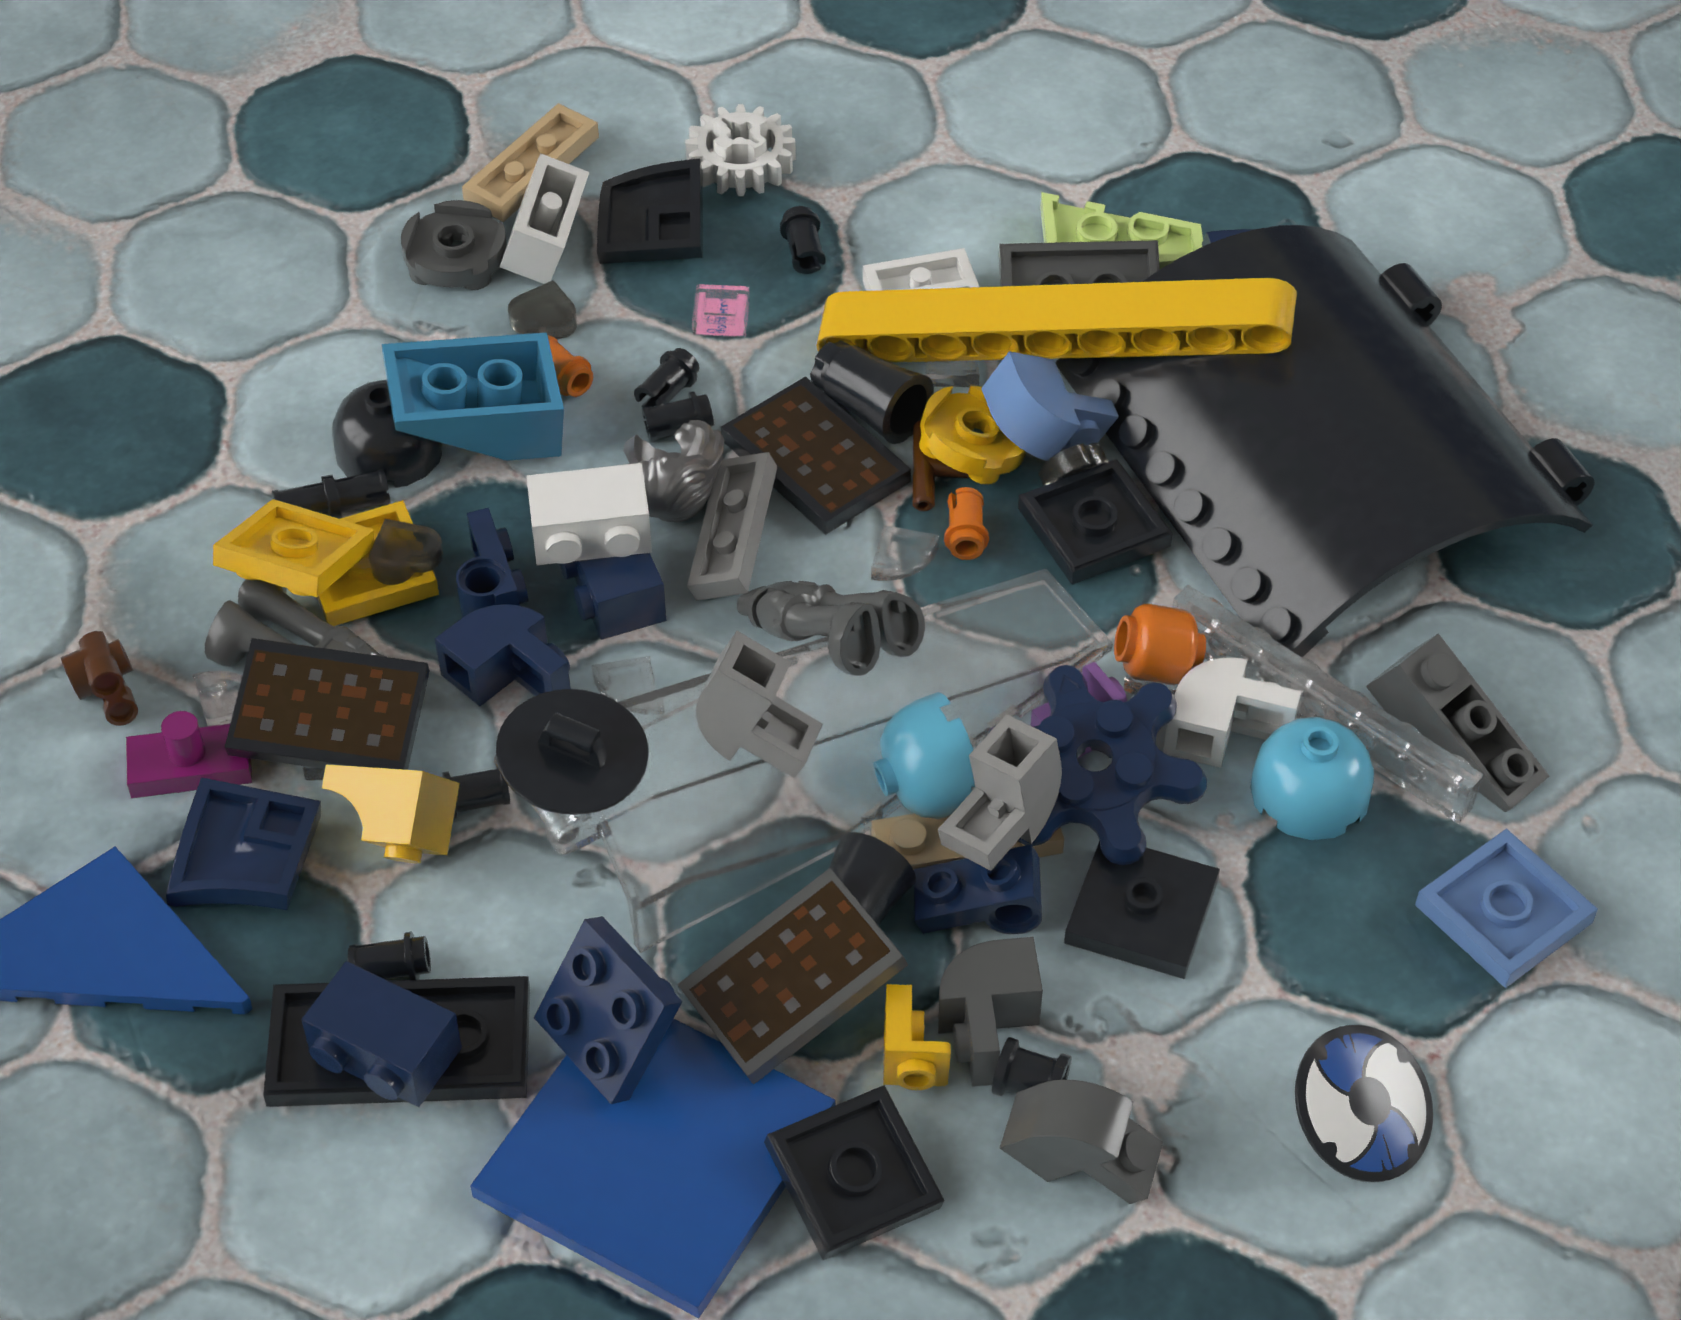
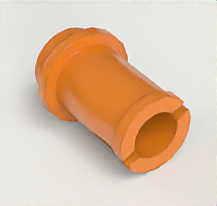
M548 335L560 393L564 396L573 397L583 395L593 382L594 376L591 371V364L584 357L572 355L558 343L555 337Z
M962 487L955 490L957 504L956 495L952 492L947 499L949 527L945 531L944 542L954 557L961 560H972L979 557L988 546L989 533L983 525V495L974 488Z

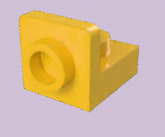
M886 984L883 1085H900L909 1090H925L932 1086L948 1085L951 1044L940 1041H924V1011L912 1010V985Z

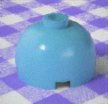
M940 692L915 700L901 708L885 725L880 738L882 759L873 762L878 784L885 796L896 793L906 809L920 817L933 819L949 817L972 792V788L975 787L969 755L974 749L960 717L947 721L940 708L951 704V702Z
M1320 717L1298 718L1274 730L1261 745L1256 757L1250 789L1254 806L1261 815L1264 809L1270 817L1277 820L1276 828L1287 835L1308 840L1330 839L1344 834L1348 825L1356 822L1358 818L1360 822L1367 814L1374 784V769L1369 751L1352 730L1337 721Z

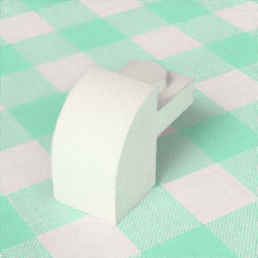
M1229 657L1203 662L1185 674L1178 684L1174 695L1177 702L1176 715L1172 721L1167 723L1163 752L1169 756L1189 759L1194 762L1221 768L1231 732L1266 740L1274 730L1296 720L1301 691L1282 687L1272 682H1261L1245 678L1248 659Z

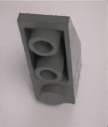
M1439 633L1405 654L1366 686L1402 734L1504 812L1511 810L1549 777L1548 773Z

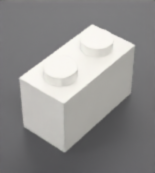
M540 153L525 191L500 268L549 286L565 248L589 175L588 171Z
M642 463L526 475L537 565L565 564L573 561L652 553L649 510Z

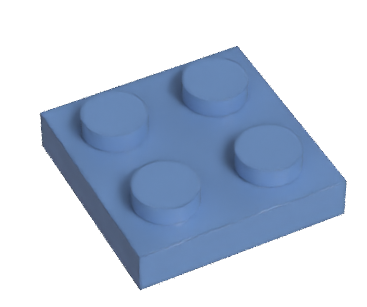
M1507 828L1421 889L1415 904L1417 908L1505 988L1591 925L1598 910Z

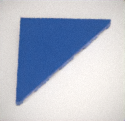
M116 846L0 919V1001L17 1002L18 997L54 999L55 1004L106 1007V1002L143 1004L144 1009L194 1012L195 1007L231 1009L233 1014L243 1015L253 1009L249 996Z

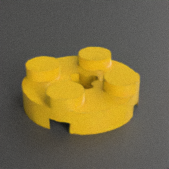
M970 385L968 393L951 394L954 386L938 390L929 398L920 422L921 438L919 447L923 454L930 458L938 459L957 471L968 474L977 483L987 485L998 481L1001 474L1009 473L1021 465L1027 452L1015 445L997 426L990 413L981 386ZM974 428H977L983 431L984 433H977L972 430H974Z

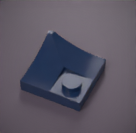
M201 777L175 856L166 892L167 905L180 907L196 904L223 903L262 906L287 911L321 818V801Z

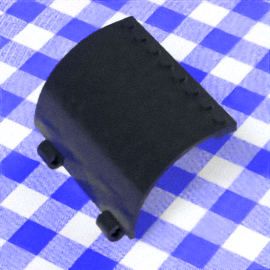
M1279 225L1231 235L1180 257L1142 281L1275 278L1288 282L1297 291L1291 344L1281 352L1269 354L1059 358L1055 362L1060 372L1077 394L1112 400L1119 417L1108 429L1106 435L1273 664L1287 672L1329 633L1325 627L1353 603L1392 575L1446 546L1490 530L1520 524L1553 523L1569 526L1584 533L1593 526L1577 506L1592 492L1595 485L1594 478L1560 439H1547L1535 447H1531L1430 328V325L1441 312L1442 302L1413 267L1407 263H1400L1380 274L1351 239L1331 230L1305 225Z

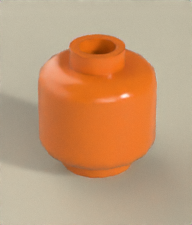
M1142 604L1136 607L1130 616L1125 615L1121 618L1115 635V659L1117 662L1123 663L1126 673L1135 680L1167 685L1179 684L1185 674L1203 663L1206 653V637L1203 633H1198L1195 618L1189 611L1184 609Z

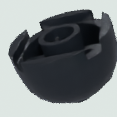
M387 379L368 382L354 389L343 399L332 423L334 450L337 465L347 477L383 469L387 481H394V487L398 488L408 486L425 478L440 462L442 457L441 442L395 430Z

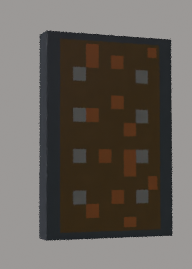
M806 376L721 426L724 443L739 457L765 452L770 453L777 465L773 488L825 535L911 482V468Z
M252 638L225 743L226 752L230 756L325 769L326 765L408 770L430 672L428 663Z

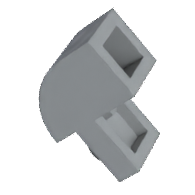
M739 631L735 632L721 652L699 696L696 706V718L699 729L711 747L727 760L731 761L739 748L742 747L795 778L806 764L823 723L776 696L791 662Z
M1008 714L1000 720L969 755L975 788L938 828L941 845L990 871L1019 838L1031 844L1037 838L1053 810L1062 776L1057 738Z

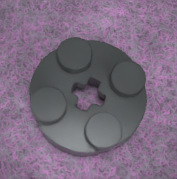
M463 200L444 201L434 204V213L420 219V213L418 212L407 221L401 233L403 259L409 270V276L416 284H430L449 288L464 287L469 290H479L489 285L491 274L500 268L507 246L505 227L501 220L498 223L492 218L491 210L484 205ZM453 241H462V245L449 247Z

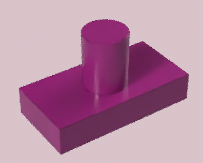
M177 711L169 714L162 721V732L126 737L127 786L132 799L197 790L201 777L238 785L252 783L251 758L227 754L225 743L230 724L199 728L197 718L192 713Z

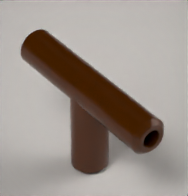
M920 420L913 425V507L918 511L925 512L935 506V477H970L966 473L945 465L938 459H933L923 454L919 447L921 438Z

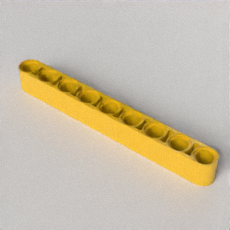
M1275 278L845 291L828 296L825 302L816 346L819 352L828 342L836 343L841 340L849 345H857L890 363L1003 360L1009 351L1048 359L1269 354L1281 352L1291 344L1297 291L1288 282Z

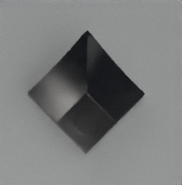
M700 159L647 166L602 182L597 226V256L600 264L703 258V170Z

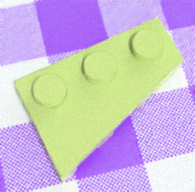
M1041 192L1040 209L1044 243L1158 240L1160 269L1202 247L1203 235L1201 224L1139 212L1129 218L1105 213L1104 204L1087 201L1085 207L1080 208L1060 204L1059 195Z

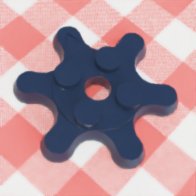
M1070 665L1056 667L1045 678L1043 684L1044 697L1051 709L1050 716L1045 718L1040 725L1034 726V728L1057 738L1062 767L1061 784L1053 810L1045 826L1032 842V846L1042 845L1050 840L1054 832L1063 825L1081 823L1089 826L1097 834L1101 851L1105 858L1119 865L1132 864L1144 855L1147 844L1146 836L1138 822V814L1142 807L1150 801L1158 799L1170 800L1178 804L1197 802L1203 797L1207 789V777L1196 762L1168 756L1156 746L1157 733L1164 725L1172 721L1176 715L1177 702L1167 686L1153 682L1139 689L1129 701L1109 700L1101 702L1090 694L1087 680L1077 668ZM991 728V729L985 734L984 738L990 733V731H991L993 728ZM1087 747H1090L1092 751L1102 752L1108 758H1112V762L1101 771H1090L1083 768L1077 759L1085 753ZM1021 838L1018 840L1023 845L1031 844Z

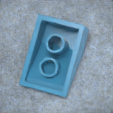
M547 332L382 344V355L395 430L506 461L562 456L564 407Z

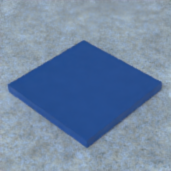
M673 1019L630 1100L610 1104L566 1055L470 1185L472 1197L699 1319L786 1187L764 1143L767 1134L836 1105V1100L775 1069L753 1085L720 1041Z

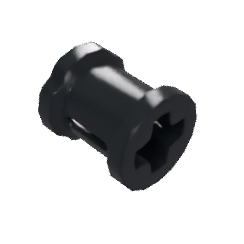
M1008 1037L996 1066L992 1093L1002 1096L1006 1091L1017 1093L1047 1081L1067 1080L1072 1057L1062 1053L1058 1058H1052L1021 1048L1018 1039Z

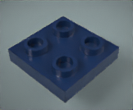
M603 916L584 919L534 1019L609 1103L615 1104L630 1100L683 1001L675 994L671 984L664 978H660Z

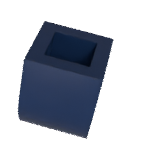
M509 604L480 608L467 614L435 638L441 676L479 706H482L514 680L534 696L554 690L571 689L569 661L556 645L547 643L545 618L532 609Z

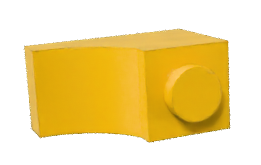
M326 765L322 789L341 794L351 802L362 822L361 841L385 847L384 858L420 864L422 853L448 854L460 783L425 771Z

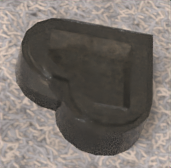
M554 280L516 296L508 304L509 324L517 333L547 332V335L553 336L556 339H562L573 334L577 328L576 308Z
M1082 443L1054 455L1040 469L1041 471L1038 474L1043 485H1047L1109 461L1101 444L1091 443L1085 445Z
M385 519L369 553L373 577L383 584L396 585L410 579L414 572L424 573L435 569L442 562L444 555L440 534L429 527Z

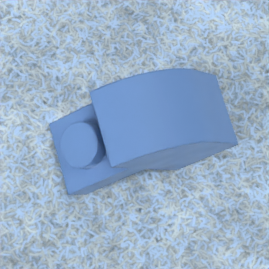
M1009 351L981 388L990 413L1000 430L1025 452L1050 462L1055 459L1063 448L1090 453L1119 417L1112 400L1067 392L1054 359Z

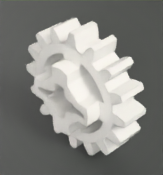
M738 104L736 112L729 113L725 108L719 107L718 117L713 118L703 114L700 116L701 126H690L689 139L685 140L686 160H701L703 187L715 182L717 183V193L719 194L726 192L729 187L736 188L738 196H744L746 188L753 187L755 191L761 194L764 193V183L769 182L779 186L782 184L781 173L791 174L793 171V161L796 160L795 138H792L791 125H781V115L778 113L768 118L765 117L764 107H757L753 113L746 112L743 104Z

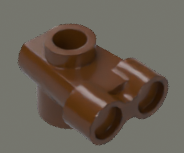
M93 631L85 634L78 642L79 650L61 657L62 664L75 693L80 700L91 695L102 698L104 701L103 711L105 717L112 725L123 726L131 723L138 714V707L133 693L126 685L123 675L132 672L133 668L119 639L109 643L103 631Z

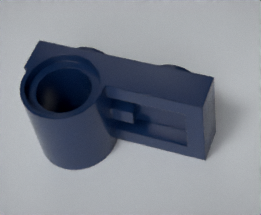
M489 507L466 513L474 558L463 563L456 573L462 618L475 610L487 606L501 604L520 606L521 603L528 602L527 588L521 569L510 570L508 564L509 561L514 560V555L506 527L496 529Z
M1032 844L1011 848L991 871L967 858L914 869L916 874V881L914 883L915 922L923 934L983 921L997 932L1022 934L1037 928L1042 921L1040 858Z

